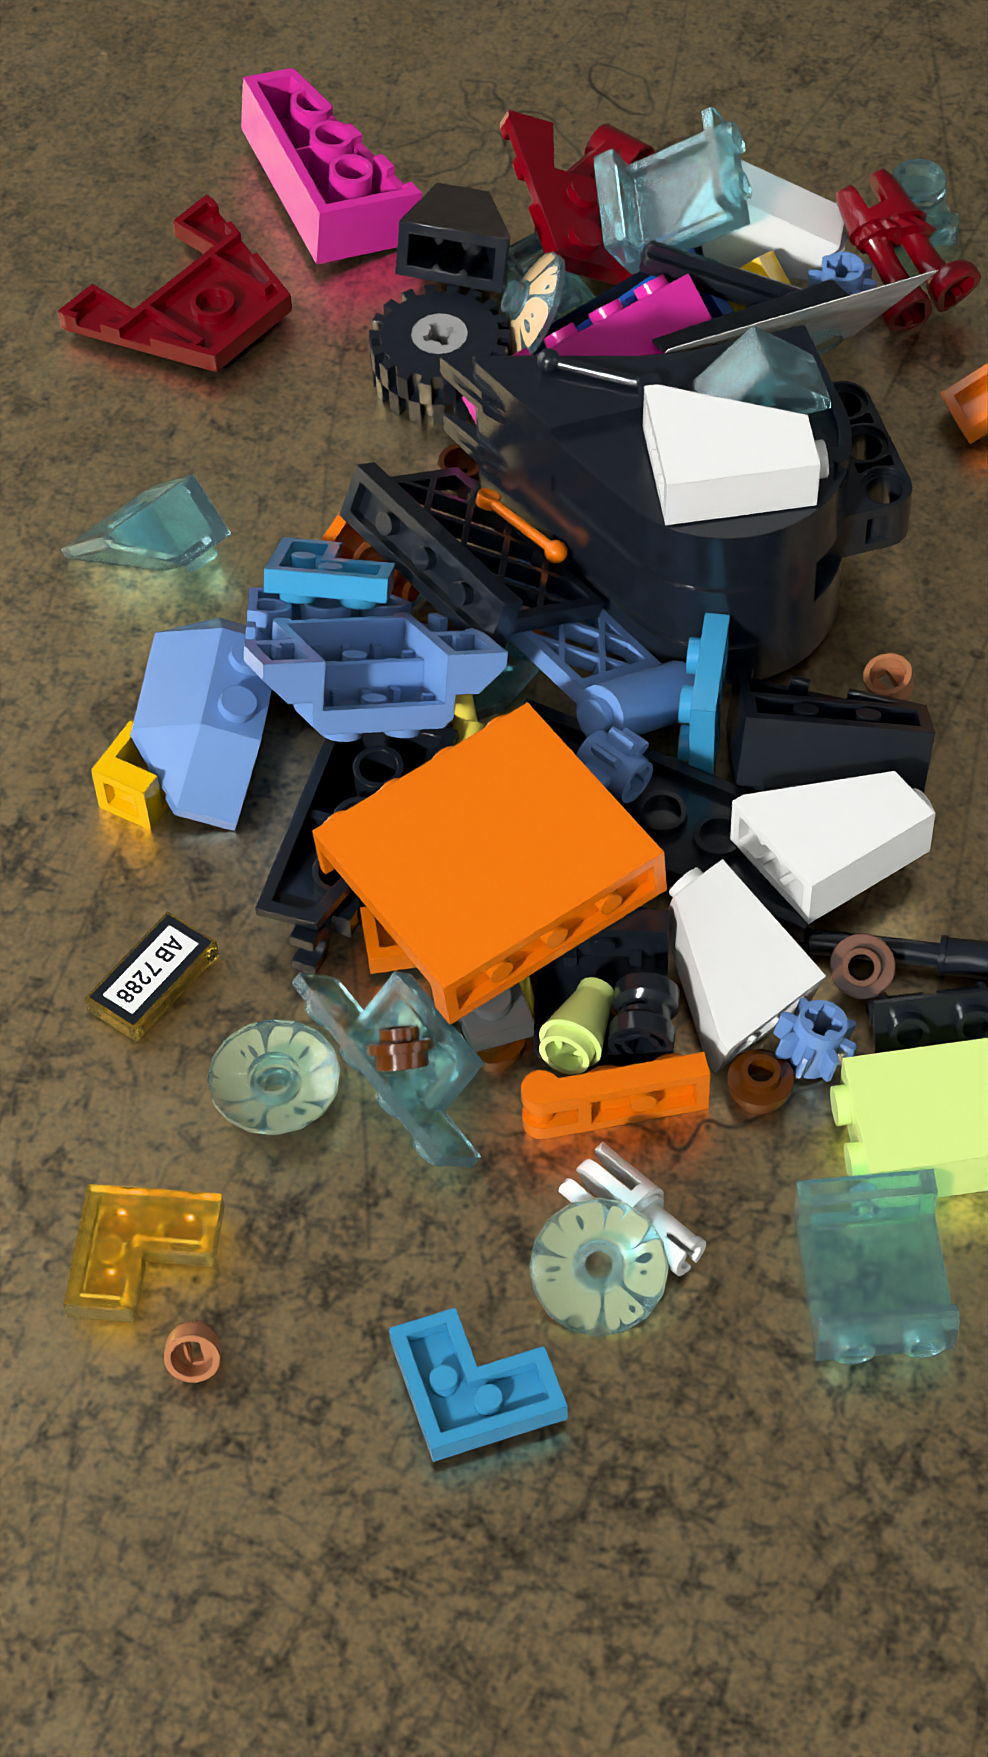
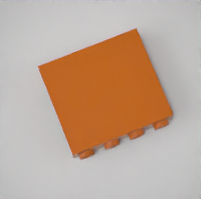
M528 702L507 715L495 717L482 730L455 746L443 748L430 761L401 778H395L386 782L373 795L348 810L334 813L321 826L312 830L321 870L327 874L336 869L431 984L435 1008L449 1025L667 890L664 851Z

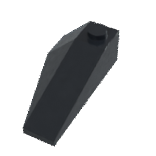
M446 727L423 729L419 736L413 738L392 737L384 732L361 733L360 739L350 742L333 741L324 737L255 907L256 915L318 930L352 889L336 869L327 874L321 870L312 830L321 826L334 813L348 810L373 795L386 782L395 778H401L430 761L443 748L455 746L459 738L458 730Z

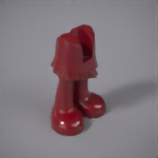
M882 168L869 174V182L878 204L868 208L853 185H848L836 192L835 197L848 232L850 243L856 246V249L862 254L869 256L884 285L910 278L894 250L897 248H904L919 275L938 270V272L924 282L930 298L918 286L882 314V318L890 331H903L919 326L928 320L932 312V302L940 313L948 311L957 305L976 288L981 280V274L974 263L967 260H955L947 264L929 240L937 229L925 222L926 212L914 203L899 181L889 171Z

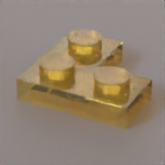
M88 1184L63 1303L67 1317L135 1323L147 1262L214 1267L225 1209L222 1194Z

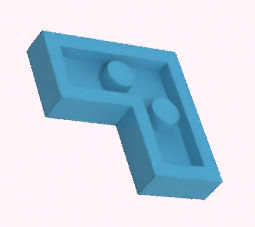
M283 537L264 568L263 592L280 594L282 601L294 604L313 603L317 597L341 599V605L351 609H372L377 607V603H387L394 587L395 563L342 559V542Z
M705 613L701 638H689L686 674L695 675L694 686L682 685L678 721L690 723V725L681 724L678 761L689 762L690 766L715 775L720 743L721 701L728 660L730 615Z
M456 1307L389 1328L390 1342L433 1462L568 1419V1406L545 1346L477 1367Z

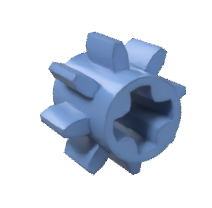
M836 252L822 257L821 271L809 270L807 287L826 280H833L849 295H854L877 288V281L872 279L873 265L871 263L864 264L859 256L850 252Z
M613 726L608 733L603 730L593 732L582 743L576 754L617 801L620 799L624 803L632 802L643 792L653 773L652 763L642 755L649 746V742L627 727L622 731Z
M800 998L794 1014L782 1011L773 1034L781 1040L774 1056L776 1059H786L793 1073L799 1079L822 1077L826 1082L831 1081L837 1066L842 1067V1059L853 1057L858 1045L849 1040L856 1022L855 1020H848L843 1010L835 1005V1002L825 1000L809 1002L805 998Z

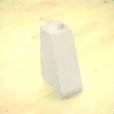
M729 154L683 222L677 248L699 237L704 257L738 268L773 250L787 278L808 280L809 270L821 271L823 256L844 252L848 241V234L843 232L844 222L836 203Z
M658 384L644 386L643 430L665 525L817 505L819 479L828 478L829 461L824 440H814L808 415Z
M895 771L742 795L732 802L730 840L801 917L810 924L928 853L931 848L936 813L931 802L921 790L917 788L912 789Z
M723 859L704 873L696 867L682 876L669 891L673 898L667 909L670 910L669 945L703 1052H705L708 1066L715 1074L775 1029L782 1011L794 1014L800 998H805L810 1002L826 977Z

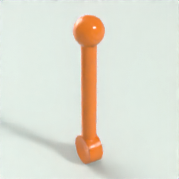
M489 488L478 490L475 500L478 507L494 511L544 550V555L549 562L558 564L566 559L568 548L564 542L560 540L551 541L500 502L501 495L497 491Z

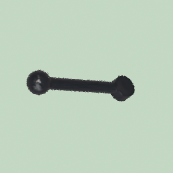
M552 348L542 350L537 357L538 367L546 373L559 369L636 388L641 397H644V386L662 385L661 376L654 372H646L636 376L563 358Z

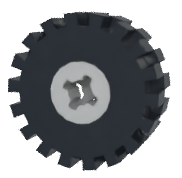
M436 284L424 285V294L417 296L413 289H409L401 293L402 303L400 304L391 298L383 305L384 315L376 313L372 320L373 330H369L373 386L377 387V396L382 403L390 400V410L399 416L406 409L409 410L410 420L422 423L426 415L433 416V425H444L443 416L446 413L455 415L464 421L470 420L469 410L462 399L463 395L440 372V358L446 356L473 368V356H511L510 329L505 312L499 314V306L491 298L482 304V292L471 288L467 295L460 294V286L448 284L447 292H436Z

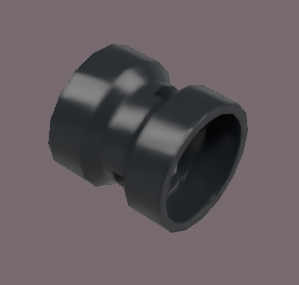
M649 972L629 973L617 981L614 990L613 1008L618 1015L610 1022L608 1047L613 1054L633 1063H644L674 1052L676 1029L671 1020L678 1014L680 989L675 982L665 976Z

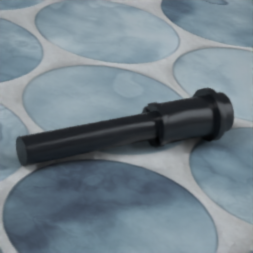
M811 929L809 954L831 956L835 947L843 939L858 933ZM941 935L940 943L877 936L889 945L894 954L896 964L937 968V976L944 977V975L988 980V941L951 938L948 935ZM858 954L852 958L872 961L870 957L864 954Z

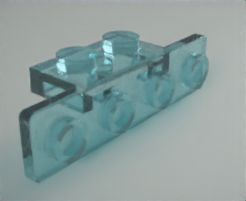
M394 971L363 1010L337 978L299 972L292 981V985L305 1000L304 1009L306 1013L316 1023L328 1029L340 1044L339 1052L344 1061L355 1070L363 1073L377 1091L375 1097L379 1105L387 1113L399 1119L414 1138L412 1144L417 1153L427 1162L438 1167L472 1168L481 1156L449 1117L446 1110L484 1065V1062L452 1024L449 1025L435 1008L433 1000L410 973ZM418 1025L419 1036L433 1037L434 1048L428 1050L429 1065L425 1067L400 1071H376L375 1057L367 1055L366 1044L379 1041L378 1029Z

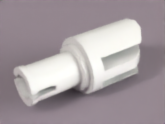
M602 1141L596 1147L595 1153L608 1171L591 1159H585L577 1167L579 1177L608 1207L611 1208L613 1204L624 1208L622 1219L629 1210H635L636 1213L645 1217L649 1221V1228L640 1242L643 1244L652 1239H661L667 1265L671 1267V1270L676 1275L681 1276L691 1269L690 1264L685 1261V1258L688 1256L697 1263L706 1248V1241L700 1236H696L663 1209L664 1191ZM567 1178L558 1190L574 1205L588 1201H598L571 1178ZM602 1204L605 1226L609 1209Z

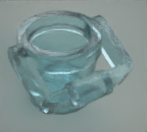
M909 159L900 163L894 168L892 175L903 186L914 203L926 212L925 222L937 229L929 239L933 247L957 245L959 213L951 212L950 215L945 171L940 165L925 159Z

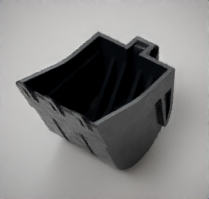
M805 325L675 353L641 356H560L636 376L646 372H654L661 376L663 386L808 415L814 440H824L828 453L829 475L828 478L819 479L817 505L665 525L643 430L644 397L638 394L636 388L559 369L546 373L538 367V356H473V368L446 356L440 358V372L442 376L471 402L476 409V426L449 413L443 416L445 432L478 463L479 481L471 477L469 478L480 488H489L497 491L501 495L500 502L551 541L560 540L564 542L568 548V555L561 563L605 602L603 609L662 664L673 660L686 663L689 638H701L705 613L730 615L729 649L724 685L732 684L735 663L753 666V678L759 680L774 676L793 667L809 656L820 645L836 621L842 558L890 547L900 543L906 537L913 489L911 478L868 392L862 386L853 382H832ZM483 526L484 528H487V529H490V530L495 531V530L492 529V528Z

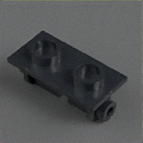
M983 981L975 982V985L972 987L936 990L935 994L924 995L923 992L888 996L886 992L878 993L877 1000L866 1001L868 1025L873 1027L874 1054L988 1038V987H986Z

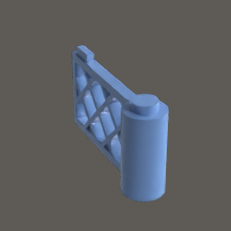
M517 559V561L531 565L529 562ZM507 577L504 578V579H507V580H510V581H513V582H516V583H519V584H522V585H525V586H528V587H531V588L536 589V587H534V586H531V585H528V584H525V583H522V582H519V581H516V580H513V579H510V578H507ZM546 591V593L569 600L565 596ZM522 605L520 610L527 609L529 607ZM603 608L598 618L583 620L589 626L572 622L538 629L551 633L552 639L536 634L532 630L510 634L509 640L577 704V720L581 731L586 737L597 730H603L608 733L613 726L620 731L627 727L639 736L678 723L682 685L694 686L695 675L686 674V663L673 660L662 664ZM565 638L592 647V652L565 643ZM606 652L621 656L628 663L606 657ZM569 665L591 671L593 675L581 678Z

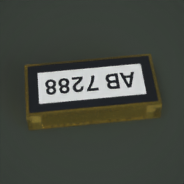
M167 911L85 997L87 1011L137 1042L219 955L217 941Z

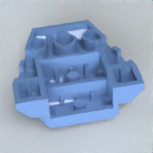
M264 587L249 588L244 641L245 663L286 703L293 704L295 710L314 729L329 740L350 742L360 739L361 733L384 732L388 736L397 738H413L419 736L423 729L444 728L454 718L456 695L479 694L507 667L508 652L485 633L474 628L465 629V631H447L448 618L438 613L428 614V625H425L411 615L412 602L390 594L387 603H377L375 608L351 609L342 606L341 599L317 597L313 603L294 604L282 601L280 594L263 592Z

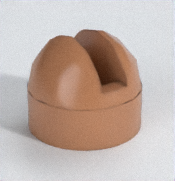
M884 653L871 659L865 666L863 680L867 692L902 700H908L911 697L914 687V676L911 665L906 658L895 653ZM887 674L895 688L886 689L879 678Z
M202 1320L177 1324L166 1340L164 1351V1364L169 1373L181 1381L196 1383L209 1379L217 1371L221 1357V1342L213 1326ZM191 1341L200 1343L203 1357L192 1359Z

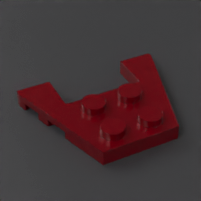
M512 110L507 111L500 122V132L503 140H511L516 154L512 165L517 179L527 184L533 201L528 209L544 253L548 255L551 253L553 254L552 257L555 256L549 263V267L557 266L558 270L617 285L641 271L639 269L640 254L644 245L649 241L656 240L673 246L700 173V165L656 153L647 165L648 194L636 189H627L593 179L587 175H578L555 168L553 122Z
M206 194L173 220L175 237L200 251L203 255L136 308H131L92 283L57 311L60 327L80 335L218 372L292 311L291 294L258 253L252 254L242 242L241 232L232 221H225L219 213L218 204L212 197Z

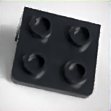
M640 906L538 970L533 1052L537 1057L543 1059L539 1051L541 1043L539 1039L540 1028L576 991L583 979L588 977L601 979L615 990L617 981L629 973L649 972L668 978L670 910H650ZM613 1006L610 1010L602 1054L598 1062L633 1063L613 1054L608 1047L610 1022L618 1015Z

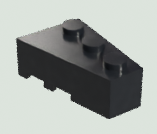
M735 663L725 730L736 785L746 786L756 792H764L895 771L912 789L917 788L924 793L935 738V730L927 705L849 688L846 699L809 691L811 679L792 675L789 686L755 679L753 678V666Z

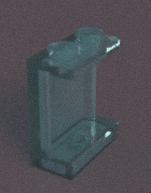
M713 106L701 111L704 132L628 165L613 148L593 157L604 248L631 274L641 271L639 269L640 254L644 245L651 240L687 251L691 247L695 248L750 224L747 200L752 197V190L749 180L742 169L740 154L745 152L744 139L738 126L733 121L726 122Z
M934 1169L796 1181L793 1217L816 1361L835 1360L842 1364H859L870 1360L874 1356L905 1353L912 1358H928L938 1355L944 1350L955 1349L960 1314L958 1305L951 1304L936 1223L935 1209L938 1189Z

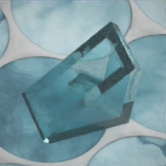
M754 325L693 381V391L697 393L790 412L808 414L831 409V399L814 356Z

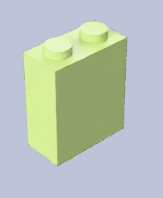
M988 1038L842 1059L840 1085L831 1086L830 1088L832 1113L836 1126L847 1125L851 1141L844 1144L847 1176L851 1184L861 1183L867 1208L988 1191Z

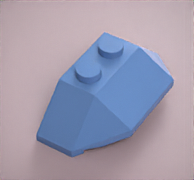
M219 617L155 633L130 736L150 772L157 775L159 785L167 794L165 799L174 815L234 831L260 747L272 689L244 661L246 625Z

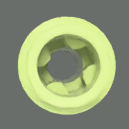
M594 977L583 979L576 991L540 1028L539 1039L541 1043L539 1051L543 1060L553 1069L564 1074L577 1075L585 1072L588 1067L595 1065L600 1060L614 998V990L608 983Z

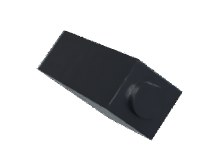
M437 182L399 220L395 274L503 294L506 289L511 236L490 192Z

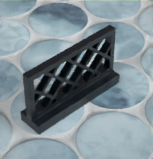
M375 462L356 465L339 515L386 561L395 563V569L437 610L447 617L459 631L474 628L488 635L505 649L510 634L583 621L600 616L605 602L565 565L549 562L541 547L497 513L478 507L475 500L478 490L481 488L458 467L390 477ZM451 490V491H453L458 497L453 496V495H450V494H447V493H444V492H441V491ZM431 508H432V509H435V510H438V511H441V512H444V513H447V514H450V515H453V516H456V517H459V518H462L463 520H460V519H457V518H454V517H451V516H448V515H445V514H442V513L433 511V510H431ZM471 522H474V523H477V524H480V525H483V526L492 528V529H494L495 531L490 530V529H487V528H484V527H481V526H478V525H475V524H472ZM467 542L499 552V554L469 545ZM508 556L524 560L526 562H529L531 565L508 558ZM507 577V578H510V579H513V580H516V581H519V582H522V583H525V584L534 586V587H536V589L531 588V587H528V586H525V585H522V584H519V583H516V582H513V581H510V580H507V579H504V578ZM546 591L565 596L569 600L546 593ZM522 605L529 607L527 609L520 610Z

